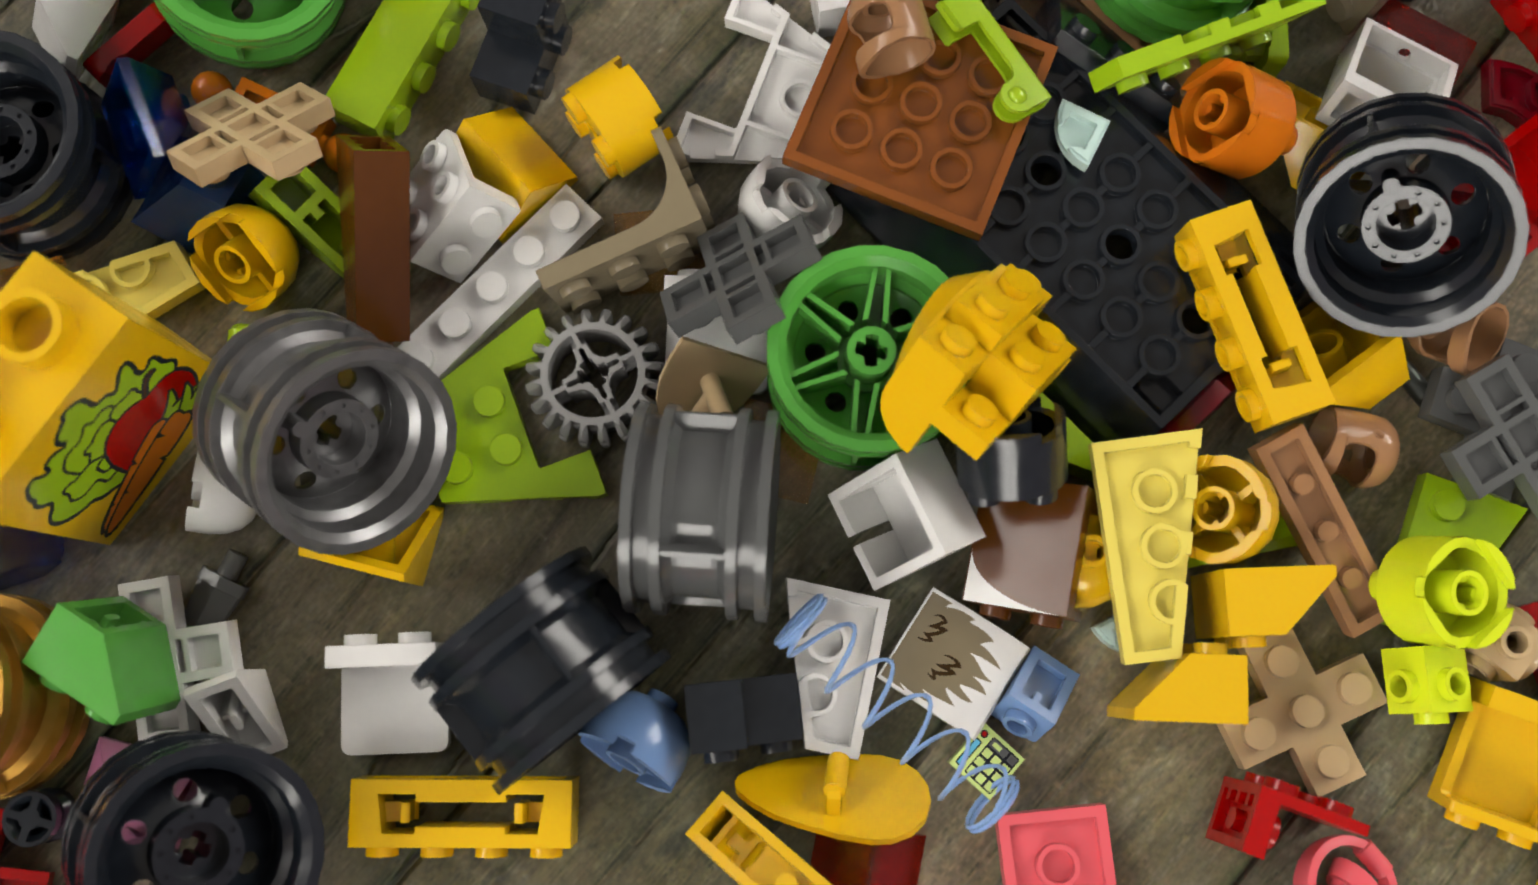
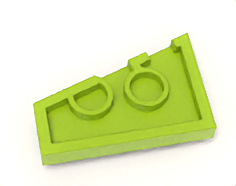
M1426 472L1417 475L1398 542L1411 536H1466L1482 539L1492 543L1499 549L1528 508L1488 494L1481 499L1467 501L1456 482Z

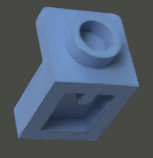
M1034 645L991 715L1001 721L1005 729L1013 735L1036 742L1055 726L1080 674Z

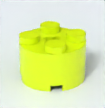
M1466 536L1408 537L1395 544L1387 552L1379 569L1371 574L1368 582L1369 592L1377 600L1380 614L1386 625L1394 634L1408 643L1455 649L1484 648L1502 636L1508 628L1514 612V608L1507 607L1508 589L1516 590L1512 568L1506 557L1496 546L1482 539Z

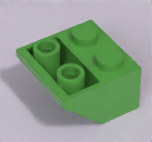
M124 596L57 603L22 660L23 664L40 675L39 681L44 686L53 691L70 695L85 706L84 710L89 717L103 724L117 725L176 709L181 701L166 624Z

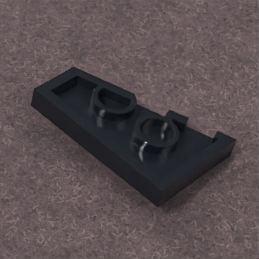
M1046 0L1048 43L1058 46L1057 52L1087 72L1095 70L1116 57L1135 51L1133 47L1078 0ZM1158 72L1147 75L1150 83L1122 94L1168 126L1172 106L1179 108L1182 102L1180 95L1181 86L1178 80L1173 76L1160 81Z

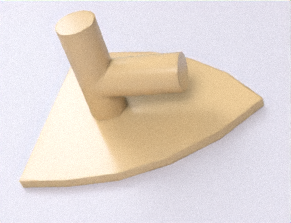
M682 336L669 355L659 376L655 397L657 413L663 415L667 404H679L682 406L683 411L734 414L733 412L751 397L768 375L767 363Z

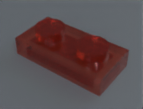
M1388 0L1372 18V20L1459 64L1454 84L1459 79L1477 45L1476 41L1397 0ZM1408 49L1399 50V54L1402 56L1411 54Z

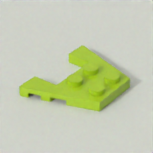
M539 308L531 310L441 380L452 400L457 423L456 450L449 474L438 493L441 502L446 505L540 499L547 501L563 500L564 498L597 499L608 496L591 450L542 468L538 462L512 389L508 372L524 367L529 362L542 360L533 352V344L541 343L547 347L551 344V341L544 333L547 325Z

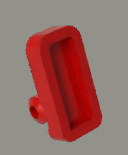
M154 2L84 61L83 67L105 88L109 89L118 83L136 103L150 105L157 100L159 89L156 83L147 75H144L137 66L175 33ZM142 87H145V90L139 93V90Z

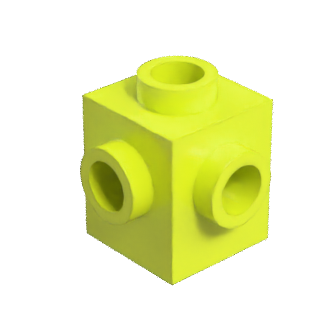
M1438 646L1381 649L1389 714H1413L1414 725L1449 724L1450 712L1473 711L1471 683L1468 675L1465 649Z

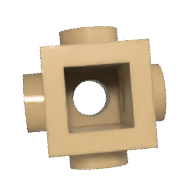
M1507 604V607L1514 608L1512 620L1498 640L1484 648L1465 649L1468 673L1479 680L1488 683L1490 681L1518 682L1531 675L1538 667V629L1534 627L1535 620L1526 611L1512 604Z

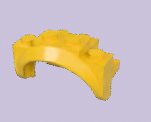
M1001 263L992 271L985 270L953 276L941 284L928 299L905 340L893 375L885 385L880 401L882 418L888 432L907 454L917 446L928 429L933 425L977 461L1060 375L1071 361L1070 357L1077 348L1066 340L1065 335L1057 326L1050 322L1042 321L1037 317L1052 298V295L1042 288L1036 276L1027 270L1018 269L1012 263L1007 266Z

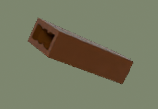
M336 135L347 319L373 333L379 340L395 346V342L410 341V151L389 136Z

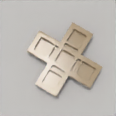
M301 82L258 104L227 88L184 110L191 128L200 134L167 150L166 153L175 171L202 188L208 184H215L225 180L232 171L247 163L275 180L280 181L283 178L293 177L301 173L305 166L323 157L317 138L310 135V133L314 132L318 125L336 115L329 97Z
M1293 628L1286 635L1266 636L1267 647L1237 648L1240 655H1248V672L1261 696L1248 703L1249 725L1216 723L1239 769L1246 770L1288 750L1309 794L1318 798L1366 776L1341 726L1387 703V698L1364 653H1354L1314 672Z

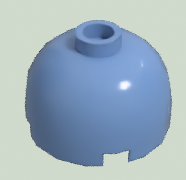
M653 688L649 690L647 695L637 691L625 692L587 722L578 734L582 736L580 739L581 743L607 765L618 772L625 768L630 772L638 774L636 782L664 793L672 791L683 773L690 756L687 726L684 720L675 713L678 707L677 702L667 694Z

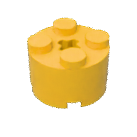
M619 55L615 56L565 90L566 95L561 97L563 104L568 110L565 112V115L581 139L589 134L592 139L591 143L596 150V153L593 155L610 180L618 174L622 178L626 177L660 154L651 130L658 128L655 119L662 111L634 69L629 64L622 67V57ZM669 126L662 130L666 140L674 138Z

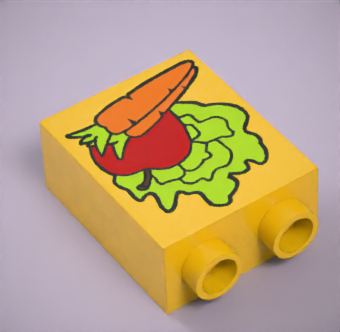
M36 251L30 254L0 291V525L111 545L194 438L192 409L199 382L212 359L161 322Z

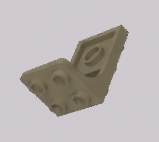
M661 127L651 130V133L666 167V186L663 197L652 214L631 228L536 270L543 290L565 313L573 310L574 313L578 314L583 309L591 310L602 303L601 297L618 289L621 292L633 291L645 285L649 281V275L665 268L668 271H676L690 265L695 261V255L701 252L697 237L716 227L698 183L688 187V185L695 183V180L677 137L666 140Z

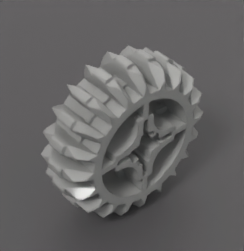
M583 309L580 315L581 324L575 325L569 315H563L561 321L566 329L565 331L558 334L554 328L546 327L544 333L551 341V344L548 347L541 343L533 344L532 350L542 359V362L532 361L526 364V371L532 376L539 377V379L525 384V390L529 395L540 396L534 400L531 408L535 414L548 412L542 422L547 430L551 431L562 424L559 432V438L562 441L569 442L579 430L578 439L582 448L590 447L594 434H598L599 442L603 448H609L611 446L610 432L617 430L622 441L627 442L629 431L625 426L631 422L635 409L640 402L653 403L657 410L656 401L649 398L648 395H656L658 380L651 378L659 377L665 364L660 361H651L660 353L659 346L655 342L644 344L649 334L643 326L630 332L632 320L629 316L623 315L613 326V315L609 309L602 310L598 322H594L589 309ZM609 342L624 348L628 353L619 356L618 353L606 357L598 356L590 350L587 343ZM573 351L576 358V367L572 374L562 380L563 385L556 388L558 370L564 359ZM587 359H589L594 369H597L601 375L608 374V376H602L605 381L602 387L607 394L605 399L598 388H594L590 382L584 383V381H590L587 376L590 373L586 364ZM637 368L638 375L634 391L627 402L619 408L615 397L616 388L620 382L629 377V371ZM571 400L575 403L584 400H594L600 404L605 415L600 417H584L568 411L562 405Z

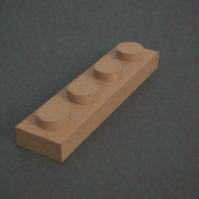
M1292 423L1249 447L1247 450L1257 469L1272 483L1279 499V511L1307 565L1336 564L1337 576L1322 594L1343 634L1356 638L1384 622L1377 605V600L1371 596L1368 587L1371 574L1378 570L1303 423Z

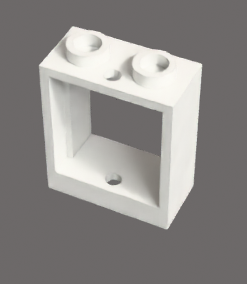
M1367 17L1339 55L1315 119L1330 126L1342 114L1369 100L1396 93L1427 92L1450 97L1459 64ZM1408 49L1411 54L1402 56L1399 54V50ZM1420 154L1408 156L1406 160L1408 168Z

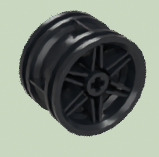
M0 30V256L11 261L24 263L30 254L36 251L54 262H59L82 254L104 240L121 222L133 200L139 177L138 151L131 130L117 110L85 83L79 81L69 69L38 43L14 32Z
M1427 92L1396 93L1369 100L1342 114L1327 127L1306 154L1297 179L1293 255L1299 278L1310 297L1334 319L1355 330L1382 337H1418L1443 332L1471 320L1494 304L1516 277L1526 256L1530 229L1525 200L1516 179L1511 153L1499 130L1478 110L1457 99ZM1427 154L1414 166L1415 171L1407 167L1406 160L1409 155ZM1356 172H1365L1372 180L1350 179V177ZM1469 183L1474 187V192L1470 193L1453 189L1460 184ZM1408 199L1409 205H1412L1408 209L1400 210L1398 203L1395 204L1399 200ZM1342 225H1355L1356 229L1347 239L1339 235L1338 228ZM1448 236H1454L1460 240L1457 247L1450 251L1439 250ZM1384 259L1394 263H1402V265L1397 268L1384 267L1381 265V261Z
M586 546L578 547L550 562L486 607L439 646L419 666L411 678L412 682L420 690L430 686L434 689L435 693L431 696L428 703L435 712L439 713L475 761L474 763L482 772L492 766L500 776L492 785L498 795L570 741L581 731L587 722L625 692L632 691L672 657L666 648L656 654L653 652L647 642L654 636V633L648 626L644 627L634 613H626L624 611L620 595L609 582L610 577L603 568L593 572L589 570L587 565L592 560V554Z
M197 730L164 732L137 741L110 757L86 781L70 807L61 837V868L66 885H133L135 882L143 879L150 880L149 885H318L324 863V826L318 804L304 780L281 759L256 747L240 743L224 735ZM189 778L193 783L185 800L179 801L174 797L173 787L178 780ZM238 795L247 796L250 804L248 812L232 815L230 812L231 801ZM140 820L146 825L145 836L128 841L122 838V828L127 822ZM191 836H194L198 839L194 849L185 848L181 853L175 848L179 838L189 839ZM254 852L257 858L256 865L251 871L240 873L238 870L242 865L244 854Z

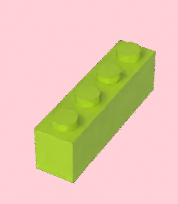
M383 0L326 94L331 100L336 115L334 119L362 135L389 136L392 139L395 136L401 135L410 122L413 105L419 95L426 93L432 86L438 63L445 51L449 52L455 47L460 36L461 24L469 11L477 8L480 0Z

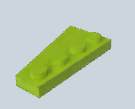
M1272 0L1231 19L1225 17L1183 36L1179 34L1116 57L1089 72L1088 76L1094 93L1116 87L1118 95L1150 83L1147 75L1158 72L1160 81L1191 69L1189 62L1191 60L1199 58L1200 64L1203 65L1210 60L1226 58L1232 55L1230 47L1238 44L1241 53L1272 41L1270 31L1327 3L1326 0H1283L1281 2L1279 0Z

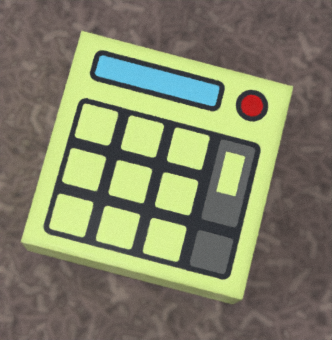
M985 723L976 740L971 739L969 756L960 775L966 776L969 771L986 764H1001L1006 767L1008 775H1012L1025 759ZM966 740L947 761L955 770H957L965 752ZM989 768L968 776L966 780L981 794L991 800L997 793V786L991 789L992 783L1003 777V773L997 768Z

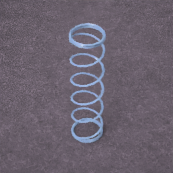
M817 594L812 597L781 629L774 640V645L778 646L779 650L789 646L786 655L787 658H792L829 633L845 626L851 627L853 631L851 641L838 667L824 688L825 694L831 693L847 680L879 662L890 664L891 669L886 685L875 706L862 724V729L869 728L885 714L909 700L917 697L925 698L928 701L927 715L915 740L900 760V765L907 763L918 752L943 736L955 732L963 734L966 739V748L962 760L948 785L937 797V801H942L950 791L965 781L968 776L989 768H997L1002 771L1003 777L993 782L991 789L997 786L996 792L1002 791L993 811L984 819L974 824L982 809L990 801L985 795L981 794L970 808L965 819V828L972 834L984 832L1003 817L1017 798L1020 790L1019 780L1013 775H1008L1006 767L1001 764H986L969 771L966 776L959 778L969 756L971 745L969 732L963 728L948 729L940 732L917 746L927 729L932 715V698L927 693H914L903 697L875 715L888 694L894 678V661L889 657L876 658L866 662L835 682L855 645L857 637L856 624L843 622L831 626L794 650L804 631L818 617L828 602V597H824V594Z

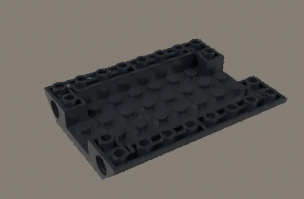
M1004 0L991 12V15L998 24L1048 43L1046 0ZM1056 52L1043 84L1051 95V99L1044 108L1030 116L980 241L958 234L832 183L825 190L880 245L912 252L936 265L948 278L985 270L992 271L1001 263L1004 266L1012 263L1018 269H1024L1038 278L1042 288L1052 295V298L1037 317L1042 321H1047L1057 326L1065 335L1066 340L1077 348L1071 355V361L1043 393L1053 403L1061 405L1065 409L1066 416L1093 443L1156 435L1223 370L1216 358V338L1209 321H1207V329L1203 334L1191 333L1182 323L1183 311L1189 308L1196 309L1194 301L1196 289L1189 272H1184L1178 265L1174 253V244L1176 242L1174 236L1191 219L1251 199L1294 301L1306 289L1299 278L1293 255L1294 234L1236 179L1194 163L1175 151L1170 140L1168 125L1122 94L1118 95V92L1113 88L1094 93L1088 76L1089 72L1059 52ZM1062 99L1110 120L1109 126L1085 172L1072 165L1063 155L1057 144L1054 122ZM1037 163L1051 165L1057 172V182L1052 185L1037 183L1031 175V167ZM1112 235L1126 238L1132 248L1131 257L1118 259L1110 255L1106 249V238ZM1239 266L1236 268V273H1233L1236 282L1243 277Z

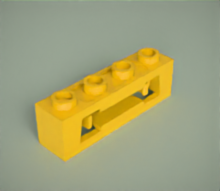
M1251 199L1189 220L1174 236L1176 241L1174 244L1175 257L1180 268L1184 272H1189L1196 289L1194 294L1196 309L1204 321H1209L1216 338V358L1222 369L1230 372L1237 389L1235 402L1241 417L1246 422L1251 423L1254 433H1258L1315 413L1336 403ZM1239 266L1243 277L1236 282L1233 273H1236V268ZM1266 352L1270 360L1278 359V361L1270 363L1268 368H1265L1262 359L1267 356Z
M364 775L353 778L350 785L347 848H366L365 856L370 858L399 856L400 848H420V857L423 858L454 856V848H475V857L477 858L508 857L509 848L530 849L531 858L563 857V849H571L578 842L580 776H524L500 795L492 787L500 778L499 775ZM393 794H416V799L393 800ZM516 795H544L543 801L522 799L521 802L514 803V821H427L414 828H396V822L410 823L412 820L419 819L420 802L506 803L508 800L515 798ZM539 822V828H515V824Z
M723 790L685 833L706 856L739 885H832Z

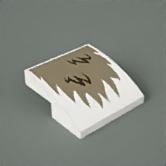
M933 587L889 656L894 661L895 666L891 687L904 696L914 693H927L932 698V714L955 729H965L969 732L970 738L975 741L1031 649L987 619ZM885 662L877 675V678L885 684L889 678L890 664ZM917 697L912 699V701L928 711V701L925 698Z

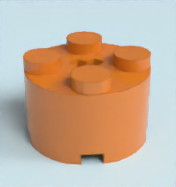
M1216 58L1197 68L1181 87V90L1186 91L1180 107L1172 106L1169 116V136L1175 151L1194 163L1233 179L1240 180L1262 172L1280 155L1289 153L1298 139V130L1295 127L1296 101L1287 83L1245 62L1230 58Z

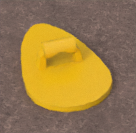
M833 752L830 755L782 759L745 771L737 776L735 780V793L753 809L774 820L834 839L866 845L895 844L912 837L926 823L931 808L929 787L920 773L906 763L900 765L899 759L883 755L860 754L859 760L850 759L842 752Z

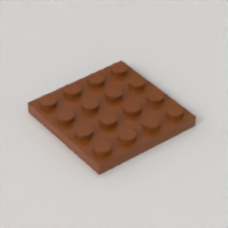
M850 0L783 153L782 164L980 241L1030 116L1017 123H1006L995 115L992 107L993 100L1000 92L1005 81L971 34L955 41L950 46H945L931 27L936 49L934 54L925 63L899 75H889L877 79L862 78L859 75L855 57L857 51L863 46V42L848 27L847 14ZM922 0L928 18L938 11L936 8L938 0ZM1000 25L1040 82L1044 84L1058 46Z

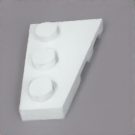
M785 578L789 619L815 595L824 594V597H828L825 608L804 631L794 650L831 626L843 622H852L856 624L857 629L855 645L835 682L866 662L879 658L890 600ZM845 626L822 637L794 656L804 748L827 754L842 752L850 759L859 760L865 729H862V724L868 716L878 663L859 672L831 693L825 694L824 688L838 667L851 641L852 628Z

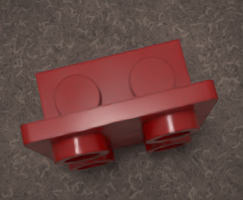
M1246 771L1244 780L1224 776L1205 838L1264 860L1267 849H1271L1275 845L1280 834L1281 820L1278 817L1280 808L1320 824L1368 837L1371 826L1351 819L1354 812L1353 807L1326 797L1319 796L1318 798L1299 791L1300 787L1270 776L1263 777Z

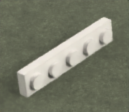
M565 184L410 334V341L402 342L397 348L423 362L442 380L454 371L541 286L536 270L575 253L604 224L602 217Z

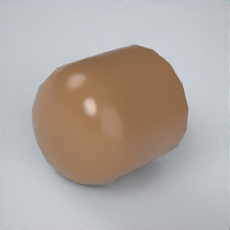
M851 0L847 22L850 31L863 42V46L857 51L855 57L858 72L862 78L877 79L889 75H899L925 63L934 54L936 44L922 0Z
M1495 302L1465 323L1439 333L1407 337V340L1411 347L1420 355L1447 364L1453 372L1465 376L1497 355L1509 328V312L1505 305Z
M1330 405L1315 414L1308 428V434L1330 477L1333 474L1339 475L1346 479L1352 487L1368 489L1382 484L1390 477L1398 463L1400 456L1399 434L1393 424L1383 417ZM1345 449L1352 450L1353 454L1350 462L1343 458Z

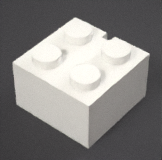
M938 439L923 443L912 449L908 454L905 451L898 452L828 494L848 538L888 521L893 530L853 547L874 591L915 573L986 537L963 489L958 484V479Z

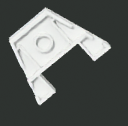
M731 0L724 18L725 27L770 43L738 126L733 128L687 111L676 137L688 162L759 164L769 154H771L772 159L782 160L783 153L831 44L815 32L810 34L790 19V13L777 3L772 5L766 0Z

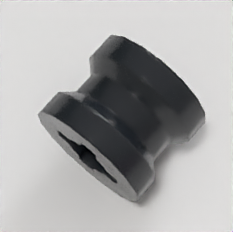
M55 787L30 790L17 794L8 802L3 811L2 827L4 834L10 842L20 847H33L60 840L70 807L75 799L69 792ZM45 807L50 818L44 817L41 808Z

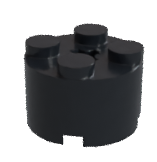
M1037 397L977 461L955 444L958 484L968 493L969 503L977 507H991L999 504L1001 501L1025 500L1033 505H1047L1058 499V489L1066 483L1069 475L1066 412L1061 405L1054 402L1053 411L1041 407V397Z

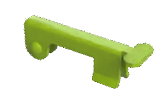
M944 0L936 4L938 11L930 16L928 20L943 44L950 46L955 41L971 34L1003 77L1005 84L994 98L992 104L993 111L1000 120L1006 123H1017L1046 106L1051 99V95L981 0Z

